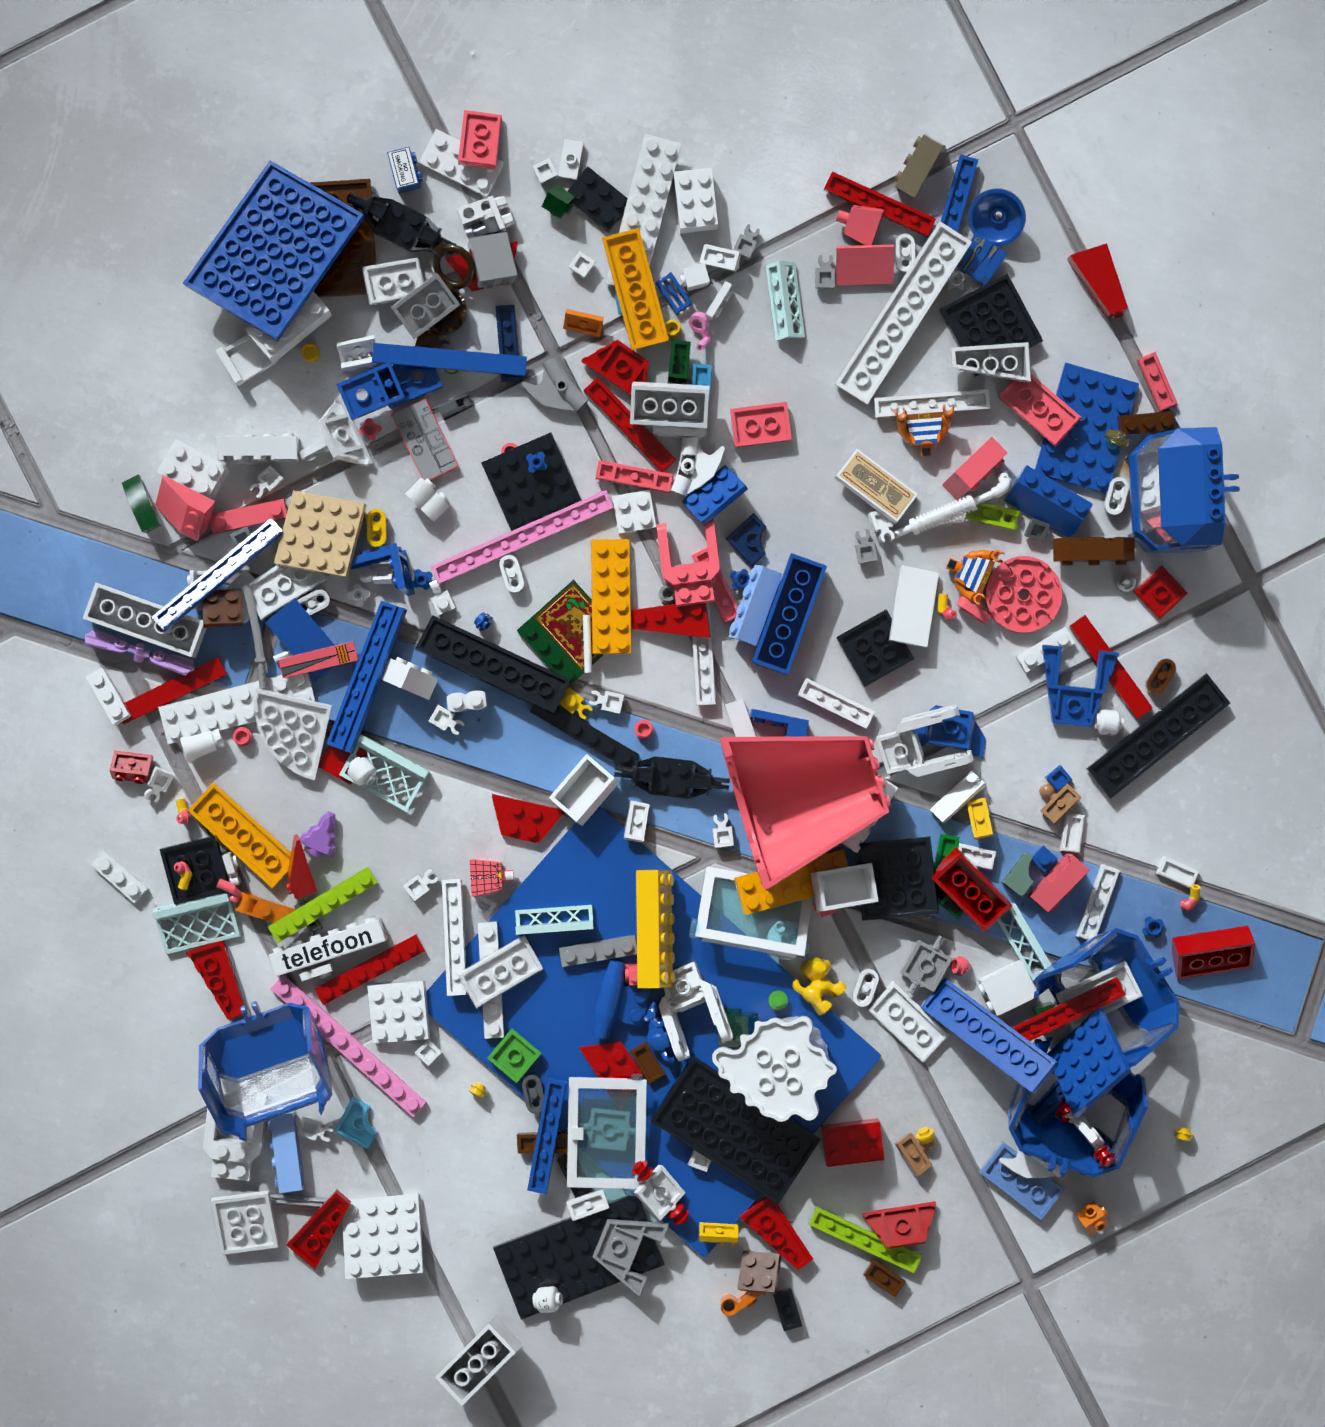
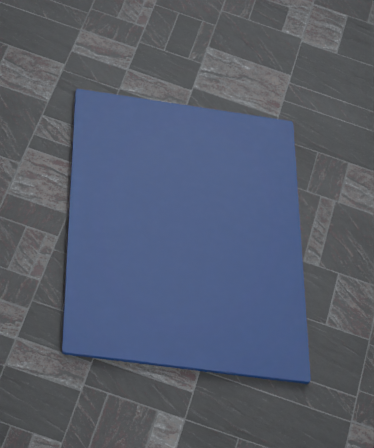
M601 806L597 808L583 826L577 822L574 823L488 921H497L499 949L525 935L543 967L541 971L502 993L504 1037L513 1028L542 1052L520 1080L516 1083L487 1059L503 1038L485 1039L483 1005L475 1008L469 995L447 996L446 970L426 991L428 1014L523 1098L522 1082L527 1075L534 1074L541 1079L544 1094L548 1077L567 1081L559 1130L561 1132H568L569 1077L598 1078L579 1048L581 1046L622 1041L629 1052L645 1041L648 1043L649 1027L648 1022L645 1021L642 1027L624 1023L619 1018H616L608 1039L593 1036L595 1007L601 982L610 960L625 964H637V954L562 967L559 948L635 935L637 944L636 870H671V874L674 877L672 894L674 895V904L672 905L674 924L672 925V932L675 937L674 944H672V952L675 954L673 970L692 962L697 963L702 980L717 987L733 1033L732 1040L722 1043V1038L717 1026L713 1023L707 1002L686 1011L678 1012L677 1016L690 1052V1058L694 1055L719 1071V1068L712 1060L714 1051L719 1047H727L732 1050L740 1049V1036L742 1034L751 1035L755 1030L756 1021L766 1022L772 1018L783 1019L795 1016L809 1017L813 1022V1027L820 1030L821 1038L828 1045L829 1060L837 1066L836 1073L828 1078L826 1089H820L815 1092L819 1106L817 1117L813 1120H805L797 1114L789 1117L813 1134L881 1058L877 1050L833 1011L829 1009L825 1014L818 1015L811 1003L807 1002L792 987L796 979L767 953L704 942L702 938L695 937L702 896L643 843L624 839L625 828ZM710 904L706 929L747 936ZM592 905L593 929L516 935L515 910ZM582 909L575 916L581 921L589 920V910ZM569 910V911H571V912L574 914L577 910ZM561 911L556 917L561 922H567L572 916L567 911ZM542 912L537 919L545 924L553 917L547 912ZM520 914V925H529L533 920L529 914ZM554 919L551 923H559V922H557V921ZM478 933L465 947L466 969L480 961ZM624 978V986L629 985V984H626V981H625V978ZM650 988L651 992L645 1016L653 1001L657 1002L659 1006L662 997L665 996L664 988ZM777 990L784 992L788 998L786 1007L781 1010L773 1009L768 1001L770 994ZM659 1009V1016L662 1019V1015ZM651 1048L666 1075L651 1084L647 1082L645 1161L648 1162L647 1168L652 1167L653 1170L658 1165H663L685 1192L676 1204H683V1210L689 1211L687 1221L681 1225H675L673 1223L674 1218H668V1213L661 1221L669 1223L668 1227L698 1254L706 1257L718 1243L699 1241V1223L735 1224L740 1219L739 1215L748 1210L761 1193L712 1161L707 1172L689 1166L688 1162L693 1149L650 1121L690 1060L688 1058L679 1061L675 1056V1062L667 1064L661 1054ZM667 1048L668 1056H670L669 1048ZM642 1074L639 1080H646V1078ZM529 1081V1086L535 1087L536 1083ZM578 1088V1122L588 1123L592 1107L620 1110L606 1089ZM636 1089L633 1090L622 1109L630 1111L629 1122L632 1128H636ZM538 1100L532 1101L534 1106H538L540 1104ZM583 1130V1140H578L577 1146L613 1178L635 1179V1176L632 1175V1168L635 1164L636 1136H629L626 1151L588 1147V1133L586 1130ZM626 1189V1190L629 1191V1192L632 1194L636 1189Z

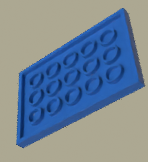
M1065 362L1056 396L1080 415L1082 419L1056 447L1043 437L1035 470L1048 478L1106 494L1113 478L1124 435L1119 436L1117 417L1131 414L1139 383Z

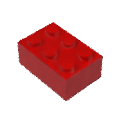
M878 1118L821 1125L827 1167L885 1160L881 1125Z

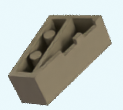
M923 134L922 138L918 136L913 145L916 148L912 155L908 154L903 163L906 165L903 172L899 171L894 179L897 182L895 187L915 198L945 145L926 134Z

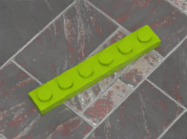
M366 867L271 924L268 928L276 942L279 943L378 882L369 867Z
M816 1206L808 1223L812 1227L912 1273H915L922 1258V1254L907 1247L886 1249L874 1232Z

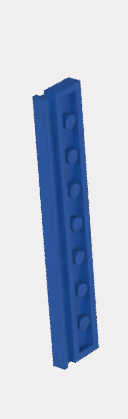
M384 601L380 602L326 744L353 754L407 609Z

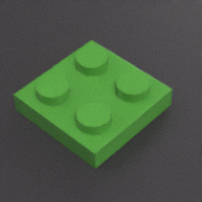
M512 1028L487 1059L517 1083L542 1052Z

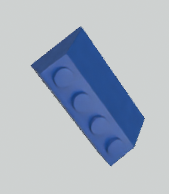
M1028 465L1022 469L1004 500L1032 518L1050 524L1049 528L1065 537H1072L1093 505L1091 502Z

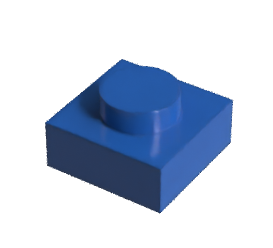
M1042 845L1035 852L1031 861L1045 872L1058 858Z

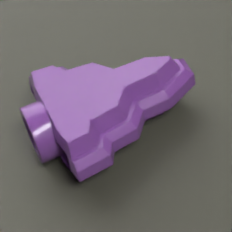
M328 811L320 818L317 825L311 826L307 833H302L300 841L301 844L308 847L307 853L321 858L322 854L334 857L337 848L334 845L336 836L333 832L336 825L335 813Z

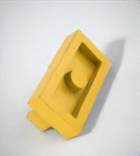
M986 798L968 801L967 807L974 839L994 836Z
M700 1222L699 1241L720 1242L721 1246H724V1242H729L731 1247H734L735 1243H738V1225Z

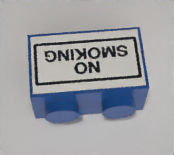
M410 147L387 152L398 193L421 188L419 182L423 180L420 170L416 171L415 164L418 163L416 153L411 152Z

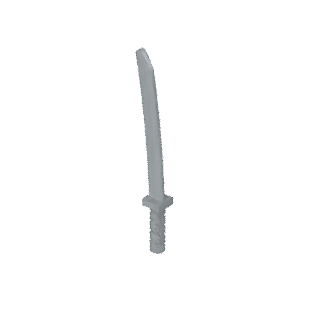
M242 583L256 652V658L254 659L258 666L259 689H267L265 673L267 658L264 657L252 591L245 583Z

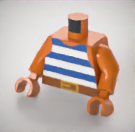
M943 404V415L942 412L907 414L904 407L903 413L898 415L897 409L894 410V414L897 417L898 433L911 447H920V457L932 456L931 446L938 445L940 441L944 440L950 428L951 415L954 414L953 404L949 411L945 410L946 405Z
M977 550L963 555L960 562L952 558L949 559L946 569L956 572L953 581L962 597L975 602L979 607H983L979 600H987L982 592L995 564L994 561L1003 563V560L998 559V556L1000 554L1005 555L1004 552L1000 550Z

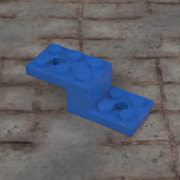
M388 362L337 384V387L353 421L386 406L393 409L443 388V385L434 368L392 366ZM419 371L423 373V379L417 382L413 380V374ZM360 390L367 391V398L359 400L357 393Z
M751 709L749 717L753 718V722L764 724L765 720L771 721L772 726L782 728L785 724L784 737L806 736L809 720Z

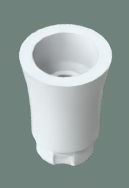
M219 729L180 738L189 763L217 751L219 748L225 747Z

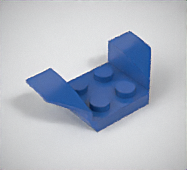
M935 705L930 711L943 708V706ZM959 710V716L956 715L943 719L942 722L915 729L920 744L923 747L928 743L960 750H971L972 755L977 757H983L986 738L975 721L974 713L965 710Z

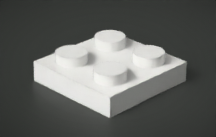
M650 490L612 496L619 534L656 528Z

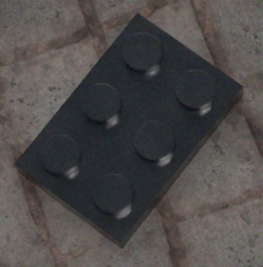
M588 166L567 191L575 196L572 204L608 233L623 216L628 199Z

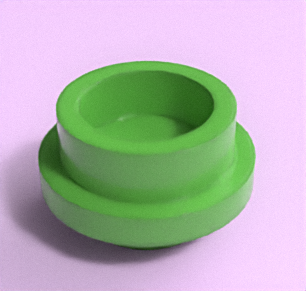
M779 990L772 992L768 999L769 1005L775 1010L785 1008L788 1003L787 995Z

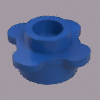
M543 452L526 456V460L529 462L528 470L531 473H534L536 470H546L547 464L544 462L545 454Z
M420 569L415 570V578L412 581L413 587H422L424 590H428L431 578L433 577L432 573L429 571L422 572Z
M741 569L738 572L732 571L730 574L733 580V589L737 590L739 587H746L748 585L750 577L746 569Z
M485 612L479 614L474 621L475 627L479 628L480 632L488 629L493 617Z
M1150 916L1146 917V924L1142 929L1143 934H1151L1156 938L1160 937L1162 926L1164 925L1163 920H1155Z

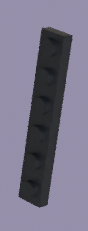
M534 705L530 710L534 715L621 766L631 767L638 755L635 751L560 707L557 708L554 715Z

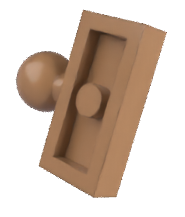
M1044 784L1040 787L1039 793L1042 798L1050 799V801L1040 811L1056 825L1082 797L1068 784L1057 794H1055V789L1052 785Z
M908 1133L895 1143V1146L915 1176H919L932 1166L924 1151L933 1150L936 1145L935 1140L919 1145L914 1135Z

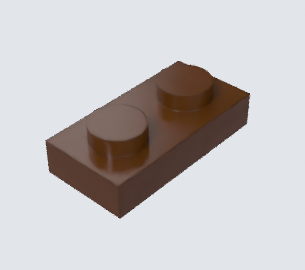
M874 1258L863 1273V1276L894 1297L897 1296L906 1283L905 1279Z

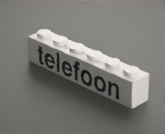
M373 916L364 919L365 923L360 925L357 922L346 925L347 929L342 931L336 928L327 931L328 935L323 937L320 934L309 937L310 941L305 943L299 940L291 943L292 947L284 949V946L272 949L273 953L269 954V959L275 977L387 941L388 938L381 918L376 919Z

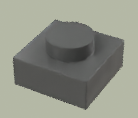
M1031 517L1024 536L1043 543L1050 524Z

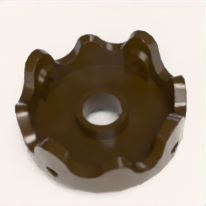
M449 285L447 287L460 305L428 329L439 335H448L456 332L463 326L467 317V306L463 296L454 287Z

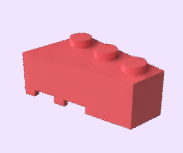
M991 437L942 486L958 501L969 490L973 492L981 485L978 481L981 478L985 481L993 473L991 471L993 467L997 469L1005 462L1003 457L1008 452Z
M1065 853L1028 897L1044 911H1054L1060 904L1059 901L1072 891V888L1083 879L1090 869L1073 854Z

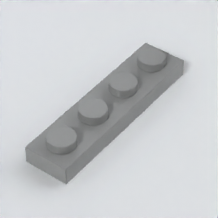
M635 935L560 947L562 967L636 955L637 944Z

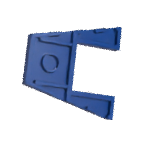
M1042 644L1051 722L1091 727L1119 653L1099 651L1094 688L1058 685L1062 647Z

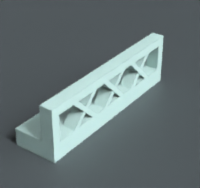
M777 261L766 265L775 340L783 341L789 338H804L805 332L795 262ZM785 267H789L790 276L786 274ZM788 286L792 288V295L788 292ZM791 304L793 305V307H794V309H795V313H794V314L792 313L791 308H790V305H791ZM793 324L797 326L798 333H794Z
M1011 903L1013 906L1008 910L1012 916L1010 925L1003 923L1000 918L997 922L1018 958L1023 961L1031 980L1034 981L1035 977L1048 968L1051 963L1015 903ZM1012 928L1020 929L1022 933L1020 941L1013 940L1010 936ZM1022 944L1030 946V958L1022 956L1020 953ZM1032 961L1039 962L1043 970L1033 974L1030 969Z
M592 905L515 910L516 935L594 928ZM582 909L589 910V920L581 921L575 915ZM569 910H577V911L573 914V913H572L571 911H569ZM561 911H567L572 917L567 922H561L556 916ZM542 912H547L553 917L545 924L537 919ZM520 914H529L533 920L529 925H520ZM555 919V920H556L557 922H559V923H551V922Z

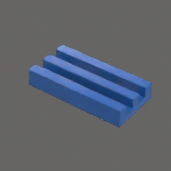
M672 272L655 282L676 315L693 305ZM667 279H671L687 303L683 304ZM663 282L670 291V293L673 295L677 303L679 304V308H677V306L672 301L664 287L661 285Z

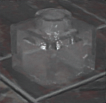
M479 895L471 913L488 921L497 903L483 895ZM482 904L488 905V909L486 911H483L481 909Z

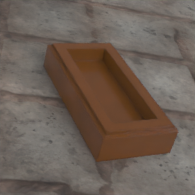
M646 1041L629 1051L649 1084L666 1075Z

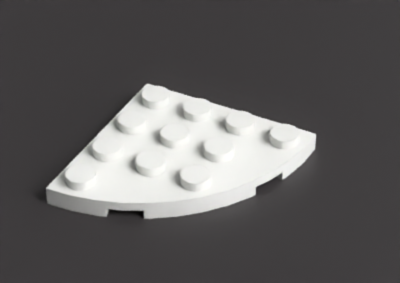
M256 688L254 713L258 731L266 747L280 763H283L294 773L315 780L332 705Z

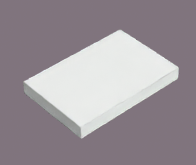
M419 258L362 267L370 306L399 301L424 283Z

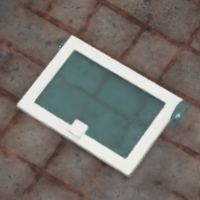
M706 867L698 919L692 918L689 937L702 939L704 942L792 958H804V955H808L810 943H806L813 897L743 916L734 878L747 874Z
M632 1074L631 1078L569 1077L567 1187L625 1189L626 1195L636 1196L633 1192L642 1182L637 1181L638 1175H632V1168L638 1161H645L647 1079H643L642 1074Z

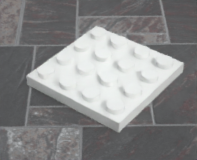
M419 1194L349 1199L351 1204L342 1219L345 1279L424 1272Z

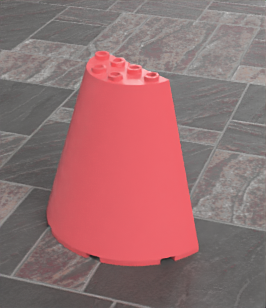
M868 736L720 738L739 812L764 890L769 889L889 813L888 807H891L888 795H884L883 788H886L883 776H878L877 770L880 769L878 759L873 757L872 750H875L872 739H868Z

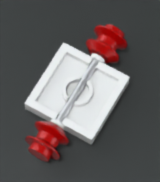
M1065 1102L1057 1110L1056 1115L1058 1117L1062 1116L1061 1121L1063 1123H1073L1095 1149L1093 1158L1094 1160H1100V1167L1110 1166L1115 1160V1153H1109L1110 1147L1103 1146L1105 1142L1098 1132L1090 1126L1083 1115L1080 1117L1073 1116L1068 1103Z
M647 1161L635 1163L632 1168V1175H638L637 1181L642 1182V1184L633 1193L656 1220L661 1221L668 1213V1218H674L673 1223L675 1225L685 1223L688 1219L689 1211L683 1210V1204H676L685 1194L684 1190L663 1165H658L653 1170L652 1167L647 1168Z

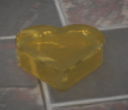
M1109 429L1104 436L1106 440L1123 448H1127L1130 439L1122 431Z

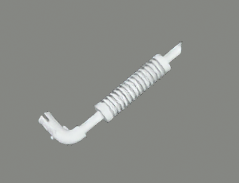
M1000 468L1002 473L998 469L995 476L999 483L996 487L991 488V491L974 498L972 494H969L966 498L962 497V500L960 498L959 501L955 500V503L954 501H952V504L948 503V506L946 504L945 507L941 506V509L938 507V510H931V513L927 512L923 516H917L916 519H909L910 525L893 531L895 538L912 531L915 535H918L920 531L924 532V530H928L927 528L929 530L931 527L934 528V525L936 527L938 524L942 525L941 522H949V519H956V516H963V513L966 515L967 512L970 513V510L972 512L978 510L977 504L994 497L997 499L1006 494L1011 487L1012 478H1009L1006 469Z

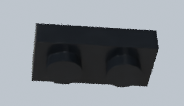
M791 1287L773 1294L784 1332L802 1327Z

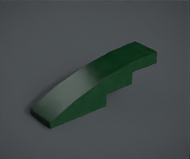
M672 340L667 384L687 385L691 342Z

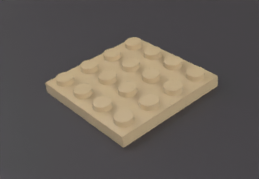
M293 490L282 530L284 533L280 538L274 564L348 578L367 505L365 503Z

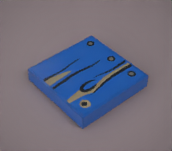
M976 232L971 239V245L957 267L982 285H986L1007 256V253Z

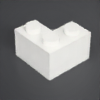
M399 657L396 660L389 658L382 676V680L428 700L438 678L431 676L433 672L424 668L419 671L417 670L419 666Z

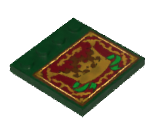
M574 579L517 630L555 673L571 680L569 686L584 674L583 615L591 616L592 650V599ZM592 654V666L605 654Z

